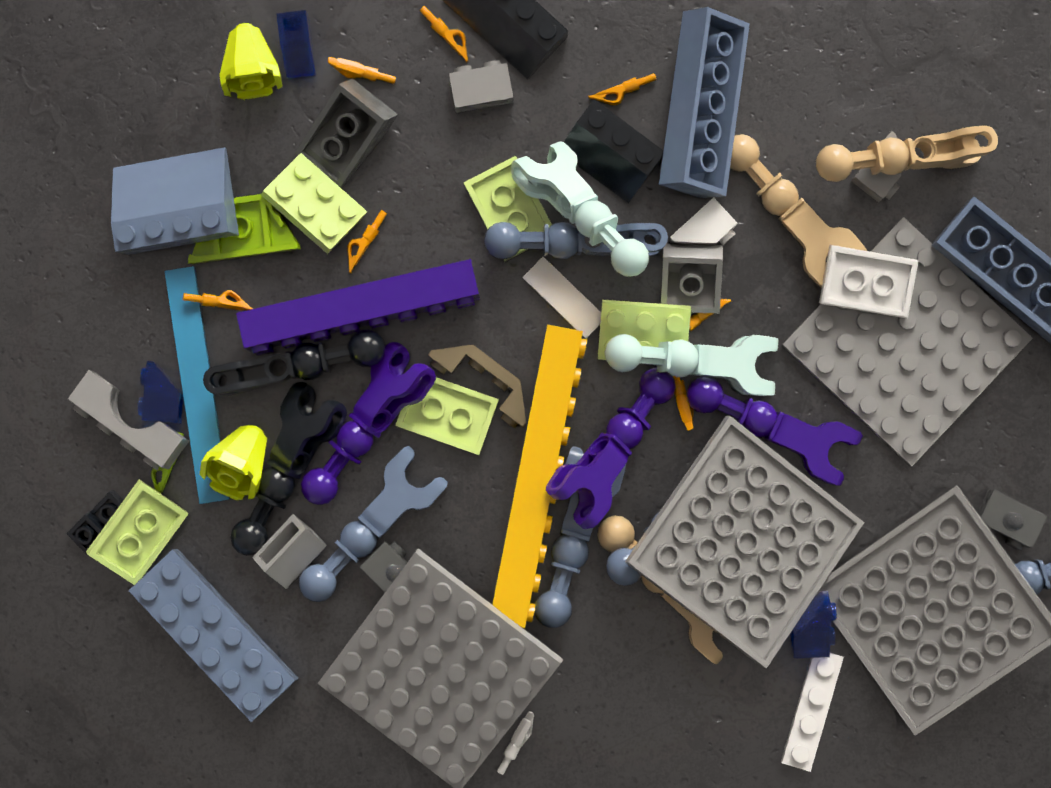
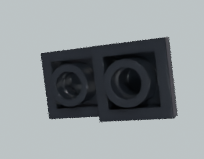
M114 490L108 492L90 512L86 513L67 532V535L86 555H88L86 551L121 505L123 499Z

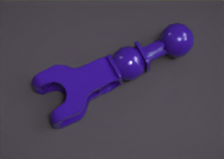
M388 343L385 346L382 360L371 367V382L354 406L353 413L349 414V417L353 420L342 425L336 442L333 440L328 442L336 451L323 468L311 469L304 475L301 483V492L308 502L323 505L333 500L338 491V480L336 477L348 461L351 460L360 465L361 461L357 457L365 455L371 449L373 435L379 438L381 436L380 433L390 426L405 406L414 405L422 401L434 385L436 375L428 365L414 364L403 374L410 356L407 349L401 343Z
M656 367L642 374L639 381V392L641 395L631 408L619 407L617 409L619 414L609 420L606 433H600L599 437L590 445L577 463L560 466L549 480L546 491L553 499L565 500L574 492H578L579 503L573 517L582 529L594 528L609 511L612 504L611 487L627 463L628 457L632 454L629 449L635 448L641 442L643 430L651 428L645 417L654 405L667 403L673 397L676 384L675 379L668 372H657Z
M697 377L690 383L687 389V401L695 411L706 414L719 410L736 418L737 422L757 438L765 437L766 440L798 454L802 458L803 466L810 476L832 485L841 486L844 474L830 465L828 460L830 447L836 442L858 445L863 437L861 432L838 421L822 423L815 427L782 412H776L774 407L766 401H753L752 398H746L745 402H742L724 394L723 387L713 377Z

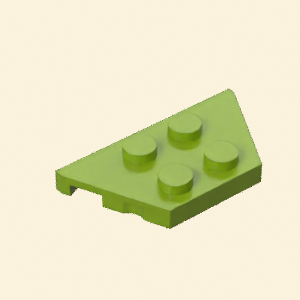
M261 194L234 198L239 235L196 243L193 253L189 254L188 264L300 250L301 247L279 211L263 198Z

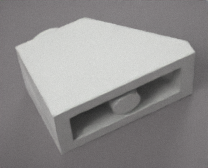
M713 197L680 227L668 241L670 243L716 245L720 242L724 245L736 234L733 229L738 223Z

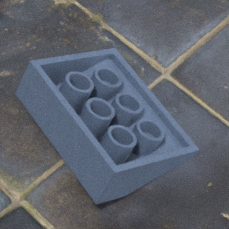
M224 147L113 168L111 227L115 252L130 255L239 235L227 149Z

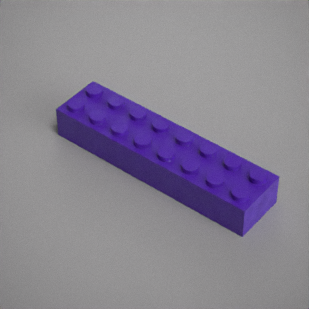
M471 259L238 312L236 315L244 349L253 352L256 356L273 353V347L282 345L285 349L296 348L302 344V340L326 341L331 339L330 334L340 332L343 336L352 335L360 331L359 327L367 325L372 329L389 326V320L397 318L402 323L418 319L417 314L428 312L429 316L447 312L446 307L457 305L458 309L475 306V300H480L472 262Z

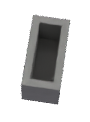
M500 60L483 63L481 68L472 69L470 65L455 68L453 73H449L456 113L513 103L507 63L501 64Z
M292 514L252 558L266 574L287 589L327 545L310 527Z

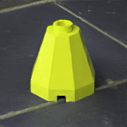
M239 24L229 32L220 71V82L225 96L231 97V92H235L238 99L259 98L272 94V87L275 85L277 89L283 87L279 66L260 29L252 24Z
M255 425L240 426L206 453L201 461L199 475L204 480L208 476L212 480L209 486L214 491L234 500H242L245 495H248V499H254L260 486L267 437L264 435V432Z

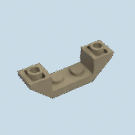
M474 345L430 351L428 354L432 359L430 365L443 375L446 371L453 375L467 356L470 358L468 364L481 374L486 370L494 376L491 382L504 392L510 388L512 390L511 394L499 408L503 413L500 418L513 428L517 424L522 428L526 424L521 381Z

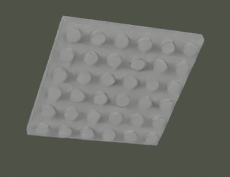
M903 217L870 252L919 260L908 319L820 304L781 346L904 462L912 467L1033 338L957 266L931 246L932 243Z
M725 416L632 550L625 563L760 667L767 669L865 522L734 418Z
M957 485L830 573L815 596L915 736L1051 645V613Z
M417 549L317 684L453 788H463L559 667L563 659L424 552Z

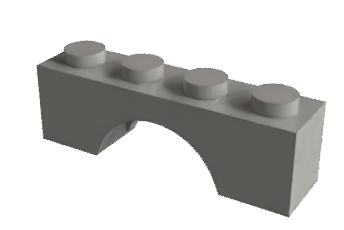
M88 370L68 398L75 404L72 409L86 419L89 416L99 421L96 426L109 436L114 432L122 439L119 443L129 451L134 453L137 449L145 455L143 461L154 469L158 470L159 467L169 470L189 440L160 421L142 429L128 426L118 411L117 402L120 390L97 373Z

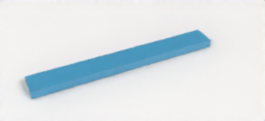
M194 266L165 271L199 504L230 500V497L214 491L209 486L212 480L208 476L204 480L199 475L201 461L209 450L221 442L215 396L207 391L203 384V377L210 368L201 303L183 300V293L199 295L196 270Z

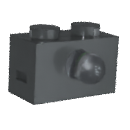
M996 490L987 491L977 512L994 536L997 533L1007 538L1005 542L1007 545L1022 551L1023 547L1033 548L1048 517Z
M385 541L360 568L386 592L407 564V561L403 558L407 553L395 541L391 545Z

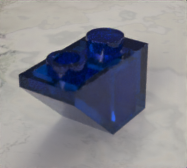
M307 11L277 13L279 39L286 78L316 75L310 20Z
M147 361L146 368L142 367L140 383L145 386L144 397H139L138 414L142 415L143 421L182 424L183 393L158 363Z
M821 591L814 597L791 631L790 642L794 658L830 657V645H835V629L831 627V621L836 620L837 610L836 603L830 602L828 591Z

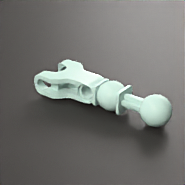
M560 141L549 146L548 164L536 163L527 156L512 162V178L519 188L530 197L549 201L562 216L568 218L572 224L575 223L582 235L590 238L589 243L592 246L603 242L612 251L611 264L616 272L629 277L637 276L645 270L649 263L647 248L636 239H624L616 231L617 215H612L608 206L598 201V196L594 194L591 187L576 172L577 155L564 142Z
M620 334L608 342L605 349V357L608 364L620 372H629L639 364L657 365V372H668L676 377L695 375L725 379L729 382L731 388L741 395L771 396L775 395V383L760 378L756 373L755 362L761 353L776 352L779 340L775 337L751 335L737 339L731 347L693 345L682 339L672 342H660L658 347L641 346L633 336Z

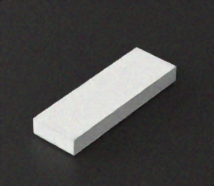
M544 257L522 277L575 330L583 331L582 336L585 339L600 325L601 312Z

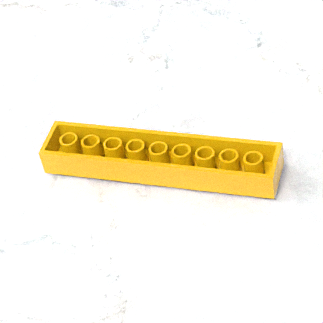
M548 324L493 600L494 607L522 628H525L526 622L533 621L535 603H530L532 592L538 593L541 574H537L536 569L538 562L544 563L547 545L542 544L543 533L549 534L553 516L547 515L549 503H556V499H553L547 493L546 486L555 471L564 462V457L559 456L561 445H567L570 427H565L566 416L572 417L576 398H572L570 395L572 387L578 388L581 369L576 368L578 358L583 359L587 339H582L583 331Z

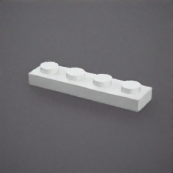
M816 648L813 649L781 763L811 772L843 656Z

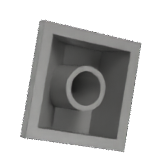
M666 243L663 248L661 304L691 306V312L720 314L723 245Z

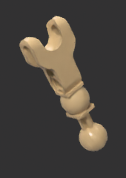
M984 125L966 127L942 134L921 136L914 141L911 138L902 141L898 138L890 137L880 142L874 141L867 147V150L850 152L843 145L831 144L819 151L816 159V169L825 180L839 182L846 179L851 171L855 169L870 168L872 175H877L880 172L896 175L910 168L917 170L937 167L946 169L968 167L979 161L981 156H985L995 150L998 144V137L992 127ZM975 136H985L988 140L987 147H980ZM915 147L921 149L924 159L916 155Z
M744 134L734 135L730 168L738 172L746 171L761 188L757 195L758 197L761 195L763 206L771 214L780 216L778 219L803 247V269L822 289L826 257L828 256L830 245L867 251V249L850 229L842 227L832 228L826 225L803 198L799 200L797 188L789 180L780 178L782 176L781 173L774 177L760 162L759 146L753 138Z
M615 515L608 517L598 527V541L603 549L612 553L619 548L632 549L638 543L634 539L635 531L633 525L623 516ZM641 576L642 582L648 590L653 593H659L688 621V633L691 644L712 663L718 664L722 660L723 655L713 642L712 633L714 630L645 577Z

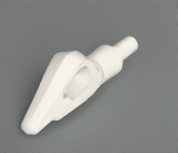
M529 711L515 730L511 742L503 753L505 757L497 770L498 773L502 775L505 773L511 760L516 759L520 748L530 737L534 719L532 712Z

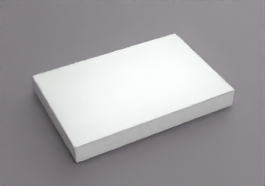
M830 245L819 303L908 319L919 260Z

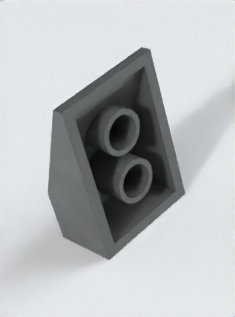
M354 79L345 81L337 86L295 151V154L298 156L302 153L334 183L342 188L381 141L398 114Z

